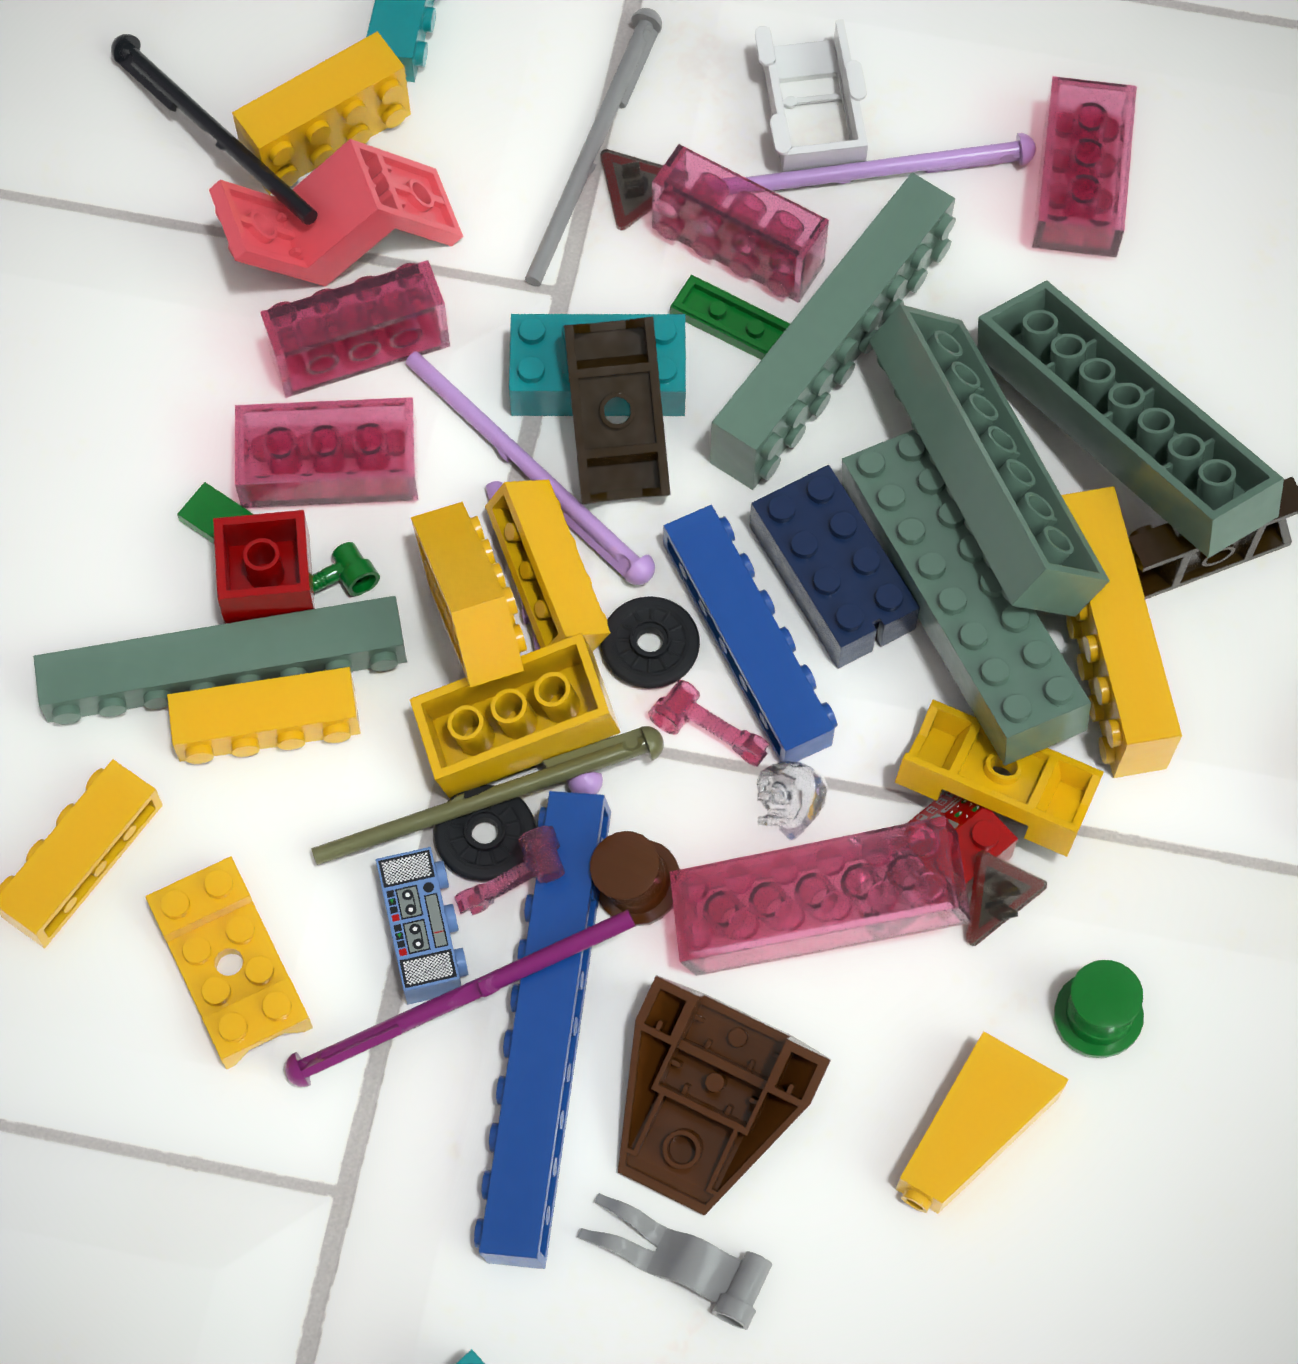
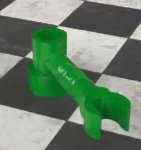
M346 542L333 551L332 559L335 562L334 564L322 569L320 572L318 571L317 574H313V590L315 594L319 590H323V588L340 581L350 595L359 596L373 589L378 584L380 575L369 559L363 558L355 543Z

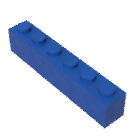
M711 504L663 525V545L784 768L832 746L835 728L838 726L837 720L830 705L827 702L821 704L814 692L817 686L809 667L806 664L800 666L793 653L796 651L795 643L789 630L785 626L779 628L773 617L775 607L768 592L765 589L759 591L752 579L755 577V572L746 553L739 554L733 544L735 535L729 521L725 516L719 518Z

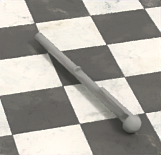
M639 9L631 18L632 24L636 28L526 274L525 280L530 285H541L587 178L595 169L596 164L593 162L597 152L605 140L618 108L622 109L627 106L657 35L662 29L661 17L653 9Z

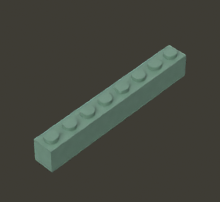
M396 596L33 656L39 707L47 723L55 722L57 724H71L79 721L81 717L97 714L105 717L118 716L125 713L126 709L144 706L149 709L168 707L167 694L350 667L351 674L353 671L365 669L387 671L395 668L398 664L407 663Z

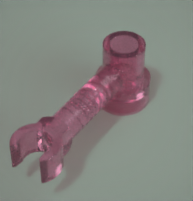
M678 680L667 696L660 697L649 710L648 715L651 721L668 734H678L686 722L692 721L698 726L705 728L706 731L709 730L716 737H720L722 741L732 746L736 753L753 766L758 767L767 755L765 750L769 743L764 738L747 730H739L696 703L700 693L687 681Z
M541 826L520 836L518 842L524 855L523 862L486 883L478 884L459 892L455 896V900L460 914L469 909L472 916L485 911L489 905L494 903L496 898L535 876L539 883H548L562 877L565 874V870L557 852L560 844L552 826Z

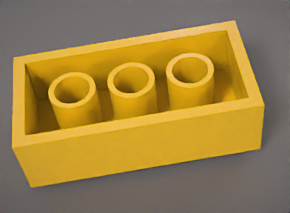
M377 31L233 111L232 115L238 140L290 187L300 177L321 165L349 139L365 144L372 136L386 128L398 126L406 117L411 115L405 66ZM264 187L269 195L272 194Z
M462 501L411 517L430 592L470 688L524 671L520 653L527 651L521 627L515 623L514 614L518 613L516 602L510 586H506L499 562H495L490 542L484 537L478 516L470 518Z
M582 633L520 656L524 669L522 672L471 688L465 677L410 699L434 779L449 798L458 793L483 786L543 763V760L621 733L594 653Z

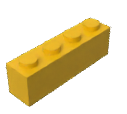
M549 479L504 482L485 505V508L540 648L582 633L593 652L611 632L607 624V618L602 612L592 588L590 576L586 573L578 553L576 541L570 533L561 510V504L558 498H556Z
M350 667L167 694L172 744L179 762L187 761L192 764H201L211 761L214 756L227 754L247 757L257 754L260 749L273 747L293 750L304 746L305 742L324 740L328 743H339L348 740L351 735L361 734L355 687Z
M114 759L110 761L105 769L100 768L96 770L86 784V791L75 804L67 805L59 814L56 820V827L45 840L37 841L31 847L26 856V863L15 876L7 877L0 884V916L45 949L163 806L157 790Z

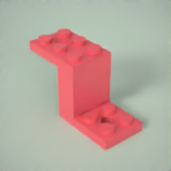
M349 139L292 189L317 211V219L310 225L304 224L275 196L224 180H219L209 189L215 205L216 216L222 224L228 241V249L235 261L322 286H327L394 229L449 246H453L463 238L436 168Z

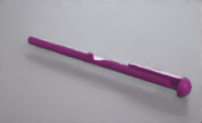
M625 910L307 1057L301 1058L297 1052H294L286 1060L285 1075L295 1086H311L310 1076L474 1000L487 997L511 983L636 927L629 910Z

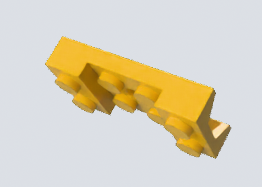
M933 699L910 751L906 752L902 759L894 783L936 801L942 790L948 791L1027 825L1028 829L1024 839L1067 857L1104 771L1049 748L1004 766L976 717ZM993 767H1002L1008 770L1011 775H1001L995 772Z
M232 856L145 896L226 1070L235 1066L249 1050L284 1033L306 1032L313 1028L310 1018L287 974ZM228 954L239 955L243 959V965L236 974L226 976L217 971L218 963L222 957Z

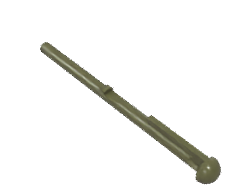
M642 726L543 760L542 762L546 769L493 786L478 795L465 799V793L457 795L452 801L313 847L311 850L316 864L319 865L646 753L649 754L651 761H653L662 753L664 740L657 729L650 726Z

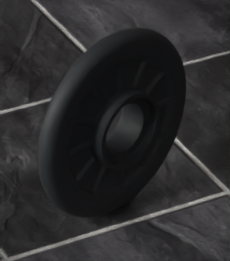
M653 596L632 599L619 606L607 619L611 633L601 643L604 660L618 678L630 685L641 688L668 686L684 677L697 659L700 648L697 626L691 615L683 607L671 600ZM650 632L656 633L662 638L663 645L660 649L653 652L644 651L637 643L641 635Z
M483 785L458 793L447 802L452 801L457 795L465 793V799L478 795L495 785ZM516 797L437 824L434 829V838L441 859L456 874L474 881H494L511 875L527 861L535 844L536 825L527 804L520 797ZM483 822L492 823L498 829V835L495 840L486 844L479 843L472 837V831L475 826Z

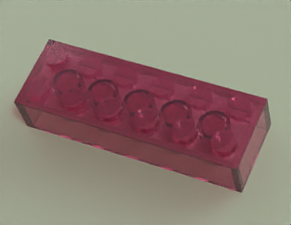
M946 816L670 871L679 961L696 976L971 923L958 832Z

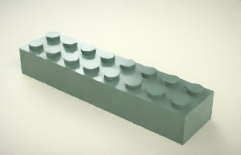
M913 172L908 176L712 421L710 463L751 490H754L762 478L769 480L774 475L781 462L780 455L787 446L794 448L799 443L805 433V424L812 415L818 417L824 411L831 398L829 393L837 383L842 386L847 382L856 365L854 361L861 352L868 354L872 350L869 340L899 304L904 305L902 300L909 291L916 293L927 277V269L933 261L941 262L947 254L952 243L948 236L956 221V218L952 216L955 204L953 196Z
M1048 280L978 317L977 348L985 362L1206 557L1209 558L1279 517L1284 478Z
M899 304L869 342L878 357L877 362L879 366L886 372L894 387L896 398L904 405L910 416L912 428L920 435L929 452L930 461L938 468L945 481L947 493L956 502L965 518L966 528L974 535L979 544L985 563L993 570L1000 583L1002 595L1011 606L1076 617L1110 581L963 321Z
M911 430L842 458V486L919 605L918 619L1004 766L1087 731L1091 701L1035 610L1011 606L1002 595L1000 583L993 570L985 563L983 552L974 535L966 528L965 518L959 507L947 493V485L938 468L930 461L929 452L920 435Z

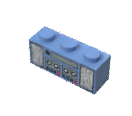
M431 847L377 858L376 864L407 1005L431 1000L461 986L460 977L467 976L469 973L463 947L453 949L450 933L459 931L453 904H443L440 889L449 888L444 861L434 862Z

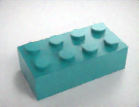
M511 314L509 367L511 416H573L563 331L564 325L590 324L653 317L663 416H685V314ZM615 397L606 403L604 414L605 416H629L630 407L624 399Z

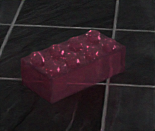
M1052 76L1045 110L1032 248L1117 258L1125 231L1137 86Z
M680 144L677 145L652 181V228L656 229L665 239L677 240L693 248L702 258L714 259L730 267L737 276L745 279L751 278L767 286L769 291L778 297H788L799 303L824 266L829 226L828 219Z
M429 260L417 264L406 263L394 271L378 276H364L352 284L336 289H322L310 297L293 302H280L273 305L270 309L260 312L270 355L285 398L406 361L409 355L415 351L425 355L450 347L445 302Z
M413 397L235 405V487L241 506L244 508L419 500L417 420Z

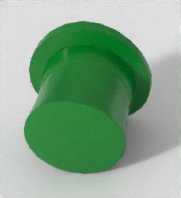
M1097 960L1081 968L1075 977L1063 985L1054 1005L1053 1021L1063 1043L1073 1051L1093 1058L1112 1057L1126 1051L1135 1043L1144 1025V1010L1142 1007L1143 988L1141 982L1129 967L1113 960Z

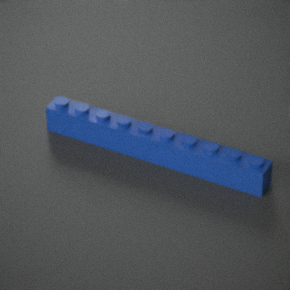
M549 791L547 807L542 806L540 808L538 817L539 834H543L541 850H535L532 856L531 873L532 877L536 878L534 894H528L525 901L524 916L525 921L529 922L527 939H521L519 942L517 959L595 925L600 891L592 880L590 862L595 848L609 833L612 811L605 795ZM592 947L522 978L520 984H514L512 988L510 1005L511 1011L515 1012L513 1030L508 1029L506 1031L503 1045L504 1057L508 1058L506 1076L499 1077L496 1089V1101L498 1105H501L499 1123L492 1124L489 1134V1150L494 1152L492 1169L484 1172L482 1180V1198L487 1200L484 1218H478L474 1231V1245L476 1248H479V1254L489 1264L546 1269Z

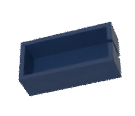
M826 465L751 503L749 523L751 530L837 669L873 651L877 631L874 624L879 622L876 641L880 647L916 629L920 610L919 605L830 465Z

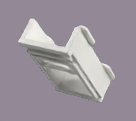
M844 19L835 21L834 39L778 46L773 44L770 27H757L755 29L756 47L759 62L764 67L772 112L770 126L774 148L780 157L782 172L866 161L868 142L860 101L866 98L867 89L862 64L857 60L851 59ZM832 77L838 78L840 93L797 98L787 96L785 99L782 97L780 83ZM842 100L849 136L848 141L792 147L784 107L791 109L796 105Z

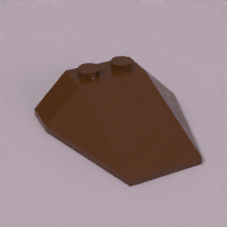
M656 975L635 1019L618 1173L700 1214L706 1215L812 1103L832 1059L796 1037L716 998Z

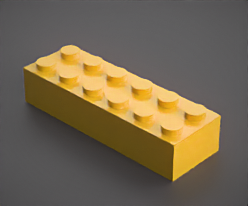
M1115 487L1061 495L1110 580L1076 617L1066 615L1069 636L1072 640L1077 639L1081 652L1077 655L1078 672L1082 681L1088 680L1091 695L1088 696L1091 701L1090 717L1093 722L1099 721L1102 737H1099L1098 742L1102 762L1104 764L1110 763L1113 778L1167 769L1181 740L1182 733Z

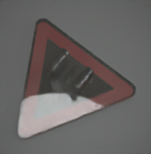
M604 149L600 153L616 228L621 231L626 230L688 182V173L609 149Z
M984 850L978 852L975 861L966 942L971 946H976L1007 920L1017 917L1018 911L1047 888V881Z

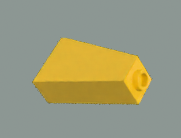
M983 1031L899 1178L896 1190L903 1193L902 1200L920 1212L927 1213L930 1209L939 1214L1059 1099L1069 1079Z

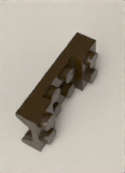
M653 317L564 325L563 331L581 504L671 495ZM615 397L624 399L630 407L628 419L620 424L611 423L604 414L606 403Z
M1293 476L1284 479L1279 517L1209 558L1183 535L1179 534L1177 537L1169 523L1154 527L1153 524H1148L1133 531L1128 538L1145 600L1290 546L1292 539L1286 518L1298 514V486Z

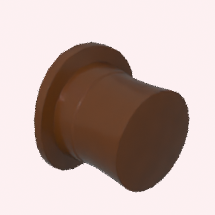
M621 831L609 835L602 840L595 848L591 857L590 873L595 886L600 891L599 903L609 915L614 916L629 910L635 926H643L655 923L672 910L680 893L681 870L673 854L662 844L649 840L637 832Z

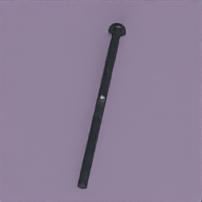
M122 34L114 39L111 45V54L117 63L170 111L176 112L178 107L198 127L217 140L215 146L219 150L226 151L304 224L310 225L314 223L318 216L317 211L140 51V40L136 36Z

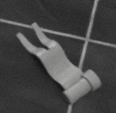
M600 1193L598 1194L595 1203L625 1220L657 1249L652 1251L623 1237L581 1228L577 1236L578 1238L612 1251L648 1274L672 1280L693 1290L704 1298L716 1303L712 1311L716 1317L732 1326L748 1330L756 1313L753 1305L773 1265L772 1262L750 1251H746L743 1259L740 1260L699 1237L675 1231L661 1225L627 1203Z

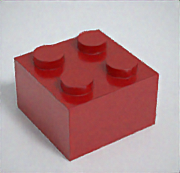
M304 510L213 518L217 598L225 624L315 609L310 534Z

